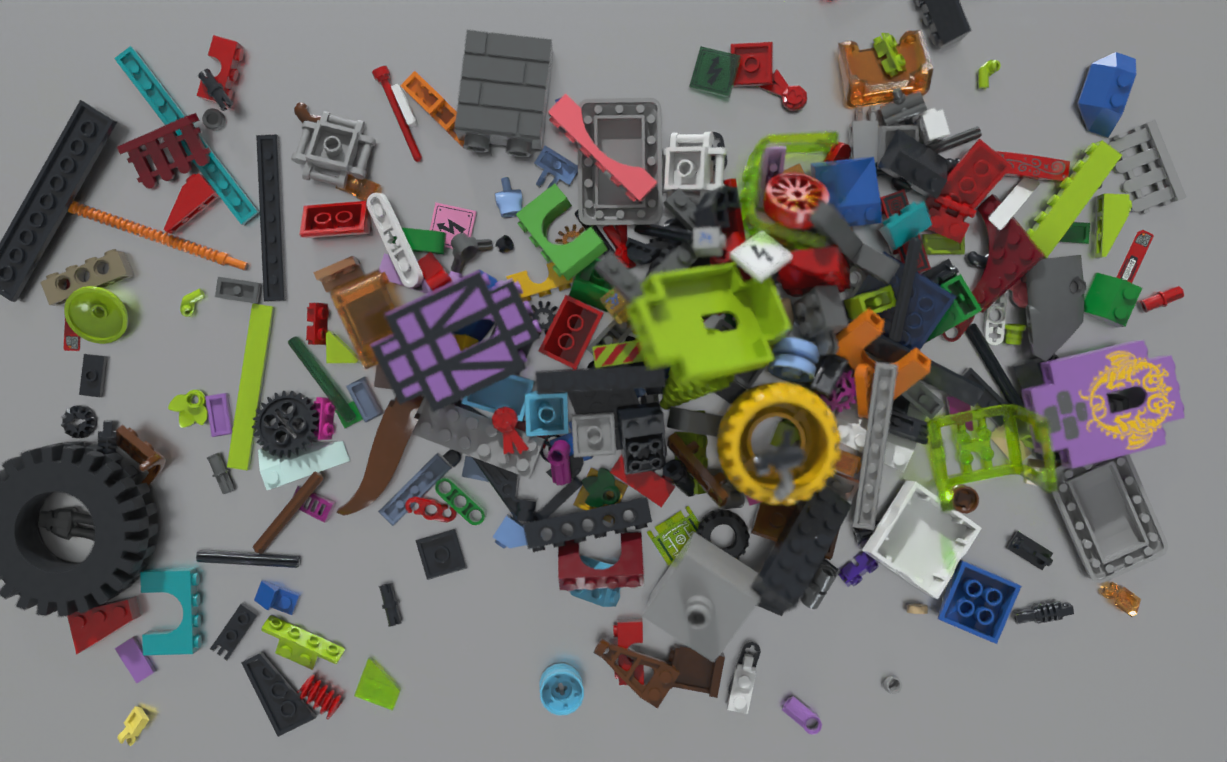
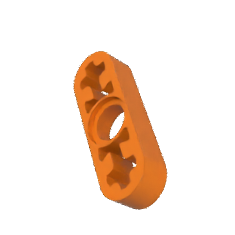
M858 364L856 367L855 386L858 415L860 418L868 419L874 380L872 366L866 364Z

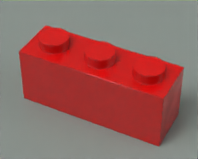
M622 453L610 469V473L661 508L676 487L664 474L661 476L656 473V470L625 475Z

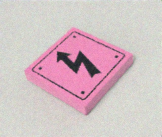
M435 202L430 230L447 233L445 248L454 249L451 245V240L455 235L465 233L468 237H472L477 211Z

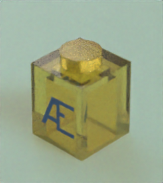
M615 288L600 298L603 305L619 325L630 319L626 309L630 304Z

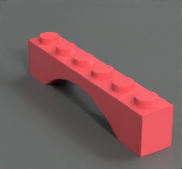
M566 93L548 111L551 117L549 121L557 129L561 126L566 131L565 137L572 143L576 141L581 146L579 150L587 158L592 156L596 160L595 166L603 173L606 170L611 175L609 179L617 187L620 185L627 190L625 195L631 201L637 200L640 203L657 186V181L642 167L621 164L609 158L597 148L585 129L581 108Z

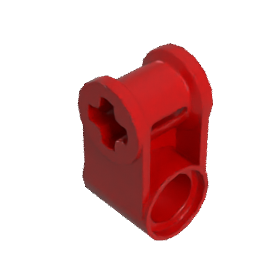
M739 232L733 233L726 239V248H723V256H718V259L716 258L717 256L710 257L711 266L735 262L730 258V253L746 242Z

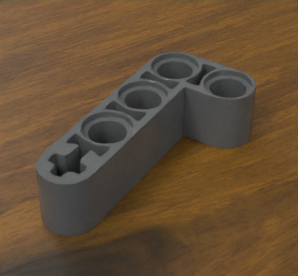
M670 407L667 427L679 431L717 437L720 421L723 416Z

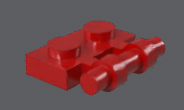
M939 195L938 199H934V202L941 204L939 210L930 207L928 214L932 226L927 229L961 243L970 226V223L963 221L965 215L974 218L976 210L969 208L970 205L966 203L960 204L953 201L952 197ZM947 208L957 211V216L954 217L945 213Z

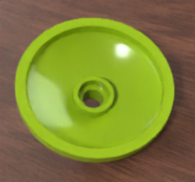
M95 286L82 287L75 290L65 302L64 314L68 325L78 336L87 341L98 344L111 343L119 339L127 329L128 313L124 304L116 295L106 289Z

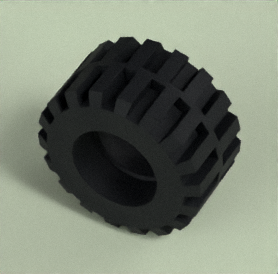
M718 509V511L709 512L710 514L705 515L703 520L699 522L696 533L711 542L710 535L715 527L719 525L730 526L735 532V539L730 546L720 549L739 560L740 556L746 553V547H749L750 534L747 525L738 514L730 510Z

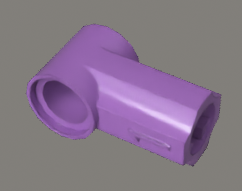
M792 696L784 704L782 711L803 727L808 734L814 735L820 732L822 729L820 717L797 698ZM809 719H816L817 724L811 728L806 725Z

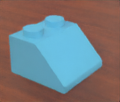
M537 391L525 394L526 436L568 434L567 392L537 394Z

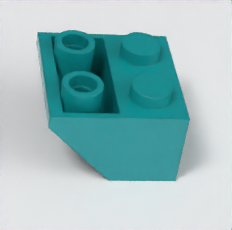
M914 201L900 210V216L896 213L882 222L884 226L879 231L892 250L899 248L908 242L910 238H914L932 226L923 201L919 204H916Z

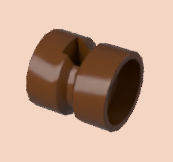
M963 484L952 485L948 488L945 495L947 505L960 513H971L979 504L978 493L973 488Z

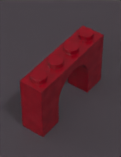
M641 532L621 533V556L613 566L606 569H593L582 562L580 558V542L574 543V540L565 541V546L558 547V580L560 590L573 591L576 589L594 590L597 588L615 589L617 587L636 588L644 586Z

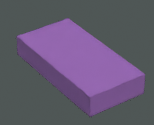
M222 393L205 396L211 437L232 434L233 424L228 394Z
M135 636L115 648L136 683L156 672L147 655L143 656V649Z

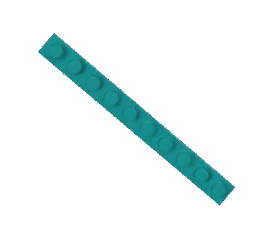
M132 46L114 58L165 125L185 117V114ZM180 129L176 131L178 136L182 135ZM199 134L205 149L209 146ZM182 140L181 143L188 156L192 155L186 140ZM210 149L211 152L208 153L210 162L207 165L199 166L195 159L192 161L239 223L244 225L256 216L259 211Z

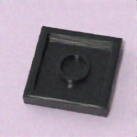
M456 528L415 540L427 580L468 568Z

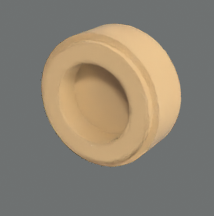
M920 603L907 604L906 612L911 614H927L928 606Z

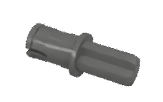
M220 453L207 457L214 473L212 476L216 478L222 494L232 492L234 487L227 473L229 470L225 468Z

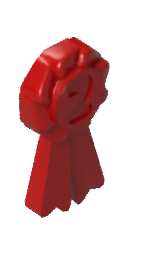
M777 69L773 73V85L759 86L762 90L782 97V104L789 111H799L807 104V92L799 85L789 86Z
M613 225L603 227V231L616 248L614 255L628 269L634 268L637 264L627 257V225H615V228Z
M507 406L496 409L492 416V423L494 428L503 433V453L507 454L509 452L514 454L513 443L519 454H522L523 450H529L515 429L518 423L516 411Z

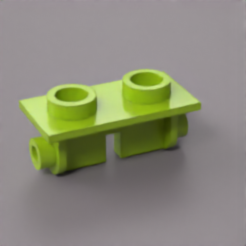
M881 33V36L873 39V46L878 57L881 58L885 55L888 57L881 61L887 75H890L892 78L898 75V72L907 71L904 66L906 61L903 55L898 53L896 49L897 42L893 35Z

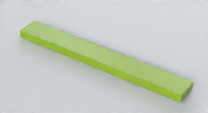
M252 303L227 462L228 468L247 471L250 468L254 442L253 434L255 433L252 426L257 423L253 418L258 416L256 409L259 410L274 313L273 306Z

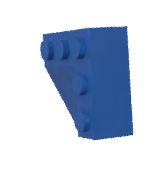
M874 157L810 163L811 177L817 179L826 187L829 193V204L836 208L850 227L882 223L881 200Z
M960 559L954 574L947 583L938 620L997 644L1022 586Z

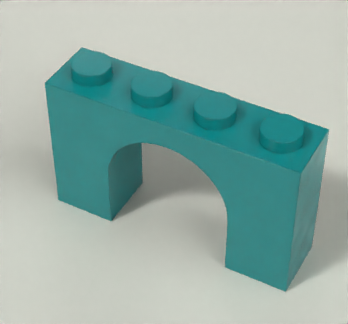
M197 568L146 569L140 572L141 593H169L179 600L183 608V619L177 629L148 631L142 635L143 656L194 654L201 647L202 638L198 627L201 625V616L198 615L200 595L197 594L200 576L197 573Z

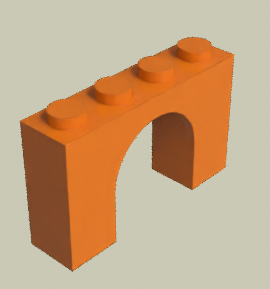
M868 308L836 335L839 349L835 355L847 359L849 366L856 370L858 364L871 365L873 380L876 361L866 354L864 348L882 333L884 320ZM914 348L899 361L890 363L898 365L893 400L930 373L931 360L917 348Z

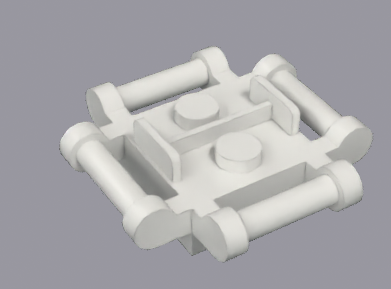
M713 132L691 135L671 134L670 147L662 149V192H667V198L678 188L682 192L700 191V197H689L698 206L705 193L725 186L723 178L724 159L727 155V148H712L714 142ZM680 143H703V146L679 147ZM711 155H716L715 184H710V181H713L714 164L711 160Z

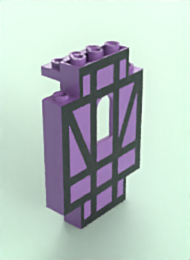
M477 270L385 313L393 334L372 343L371 348L399 404L424 394L432 412H435L526 369L524 362H527L523 351H518L517 349L540 339L538 333L541 332L537 320L532 321L529 315L532 309L528 301L523 302L520 296L523 290L518 281L514 283L512 278L506 281L500 280L495 283V286L488 289L487 286L491 285L486 273L481 274L480 270ZM482 318H489L495 322L496 332L492 337L460 351L452 332Z

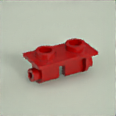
M309 303V307H307V322H313V326H307L306 340H308L310 345H326L329 316L328 304Z

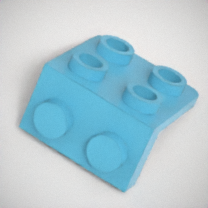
M584 555L580 556L582 562L593 569H606L614 565ZM621 587L615 589L597 588L594 590L576 589L570 591L572 596L602 607H616L620 599Z

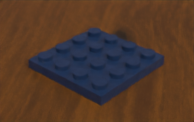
M883 251L882 254L892 258L900 265L899 269L888 284L868 275L854 296L891 285L895 300H897L904 263ZM916 271L902 338L897 343L911 350L914 348L921 350L956 296ZM895 306L876 313L884 320L881 334L889 337Z

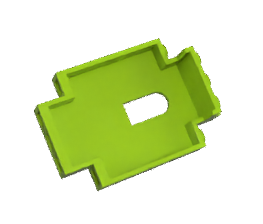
M735 262L652 274L641 284L645 297L636 298L626 307L648 368L671 365L679 385L762 369L774 360L769 346L776 345L786 337V332L791 329L789 319L784 311L771 276L762 282H759L754 277L749 281H743ZM726 312L736 318L738 324L736 330L708 335L701 316Z

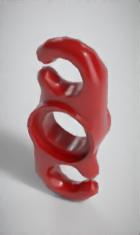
M412 497L405 504L406 511L412 513L411 503H418L419 508L414 511V514L422 515L427 520L447 523L453 521L457 515V512L450 507L449 509L452 514L449 517H445L443 511L448 509V505L439 504L434 499ZM428 505H434L437 511L434 514H427L425 508Z

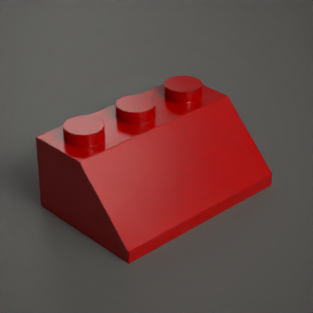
M358 201L304 206L300 237L321 238L370 234L371 218L367 202Z
M565 295L538 352L573 369H577L604 313Z

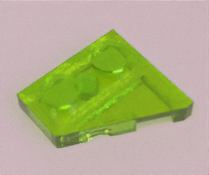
M369 657L354 696L394 710L401 688L395 682H392L388 674L374 663L373 658Z

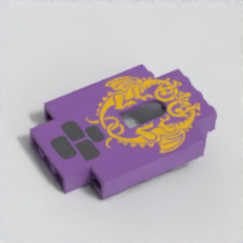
M1139 340L1040 363L1045 384L1021 390L1034 451L1037 453H1048L1059 450L1062 467L1076 468L1166 445V433L1162 423L1185 418L1184 404L1180 397V385L1176 378V366L1172 355L1148 358V348L1144 340ZM1139 386L1144 390L1145 401L1141 406L1110 413L1106 393Z

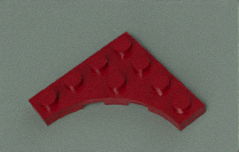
M991 194L977 208L985 221L989 235L987 265L979 283L972 291L982 309V313L1046 256L1013 216L1001 230L989 220V217L1002 203L994 194Z

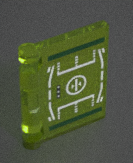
M689 505L685 507L689 514L687 517L679 511L657 525L655 529L659 535L654 537L651 530L647 532L667 565L673 563L692 534L698 530L699 521Z

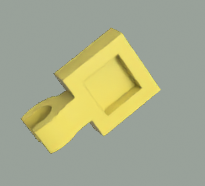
M135 706L125 720L124 725L126 727L117 737L120 744L127 739L128 745L132 746L136 741V737L146 727L149 719L141 707Z

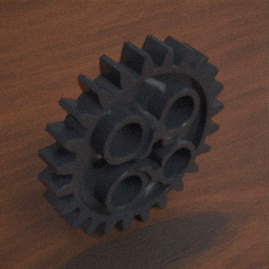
M284 390L282 396L275 393V399L272 400L270 397H267V404L260 403L263 409H256L259 417L253 418L257 424L253 425L252 428L257 431L253 436L259 438L257 444L263 445L262 449L267 452L269 450V454L272 456L277 454L279 458H282L283 454L290 458L291 452L296 456L299 455V449L306 452L305 445H313L310 439L318 438L313 433L314 431H319V427L315 424L319 423L320 419L316 418V416L320 413L314 410L316 405L313 402L310 403L311 400L308 397L304 398L302 393L296 395L294 391H291L288 395ZM293 406L292 412L286 414L287 409ZM277 410L280 411L282 417L287 420V424L296 434L297 437L295 439L292 433L286 428V424L284 423V421L278 416ZM276 418L275 424L269 426L270 421ZM301 422H304L303 428L297 430V426ZM287 434L286 440L280 442V438Z

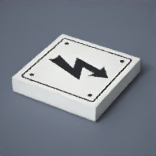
M761 231L732 251L730 258L756 280L762 282L791 261L792 254Z

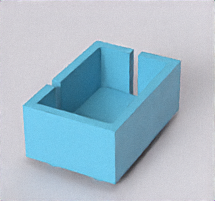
M513 374L463 398L462 404L492 413L498 408L507 406L516 411L518 421H524L525 394L533 391L535 381Z

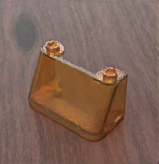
M922 30L907 31L901 36L896 49L899 54L903 55L906 61L904 66L907 71L898 72V75L892 78L886 74L881 61L888 58L887 55L879 58L875 48L859 50L858 44L854 41L838 43L844 93L849 107L892 102L894 98L892 91L895 88H900L905 96L920 90L923 96L929 91L933 66Z
M380 268L338 285L330 292L336 310L365 370L379 364L371 344L393 334L385 313L396 309L387 290V284L390 283L388 276L385 272H381Z

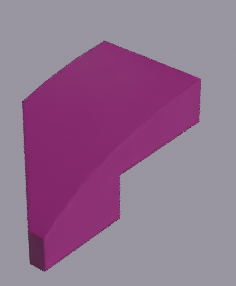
M953 396L946 397L951 420L966 430L973 431L971 406Z

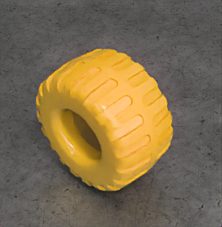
M771 382L755 386L740 394L728 406L726 413L720 421L717 449L722 469L727 478L739 491L760 502L772 505L795 504L796 501H804L811 498V494L817 490L821 491L826 486L825 481L829 476L832 477L834 475L836 461L840 460L841 456L839 449L841 435L833 414L816 394L796 384ZM775 416L787 418L795 425L800 439L798 448L802 447L805 455L802 466L790 468L794 488L789 496L783 500H778L774 496L775 489L781 482L780 472H776L773 466L770 465L769 474L758 476L753 460L755 454L751 446L752 434L757 425L766 418Z

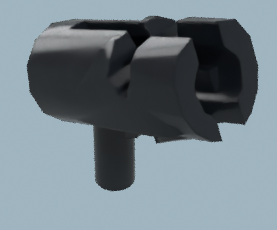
M784 430L782 444L777 449L771 450L770 448L753 456L758 476L769 474L770 464L776 472L802 466V461L805 460L802 447L798 448L796 444L791 445L793 431Z

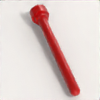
M387 66L376 68L372 71L373 77L378 83H381L413 159L416 162H420L422 156L389 82V69Z

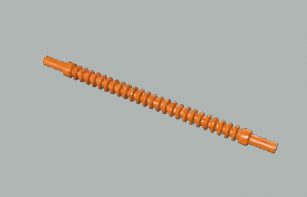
M73 201L68 209L69 213H77L78 216L83 215V218L88 217L89 220L94 218L95 222L99 221L101 224L105 222L107 226L111 224L112 228L115 226L118 230L122 228L124 232L127 230L128 233L139 234V237L144 236L145 239L156 240V243L161 241L162 245L167 243L168 247L171 245L174 249L178 247L179 251L184 249L185 253L188 251L191 255L195 253V256L200 255L201 258L212 259V262L217 261L218 264L223 266L227 264L242 270H246L248 263L229 257L227 253H219L218 250L213 251L212 248L208 250L207 246L202 248L201 244L197 246L195 242L192 244L189 240L185 242L184 238L180 240L178 236L175 238L174 235L168 236V233L157 232V229L146 228L145 225L141 226L140 223L135 225L134 221L129 223L128 219L125 221L122 217L118 219L117 215L113 216L111 213L107 215L105 211L101 213V210L90 209V206L79 205V202Z

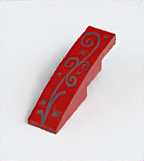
M996 151L1013 165L1005 176L1050 180L1061 183L1066 177H1069L1070 161Z

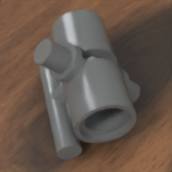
M895 88L892 91L894 95L893 101L880 106L886 125L892 126L901 121L905 125H914L912 118L927 110L920 90L905 96L900 88Z
M820 565L803 594L801 602L808 608L817 609L836 579L837 572L828 565Z

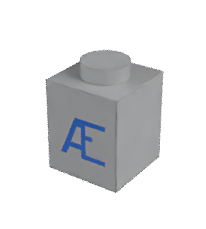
M720 227L693 229V249L697 257L723 256V248H726V236L722 235Z

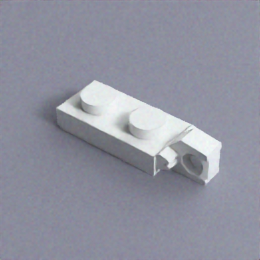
M744 653L742 664H737V667H735L727 710L748 714L756 677V667H752L753 655Z

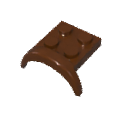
M121 425L116 430V445L140 464L141 471L147 470L149 472L141 482V484L147 483L149 486L164 468L166 463L165 457L158 451H154V447L149 442L140 440L138 434L132 428L127 429L124 425Z

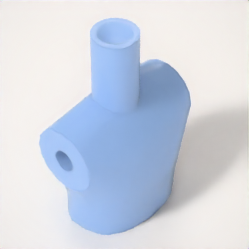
M504 177L501 179L503 191L495 193L496 205L500 210L501 217H515L516 213L522 209L521 189L511 190L509 177Z

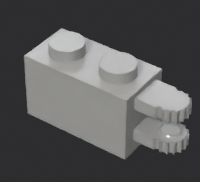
M857 106L856 121H852L849 127L850 159L874 157L876 165L878 154V120H876L875 106H869V121H863L862 106Z

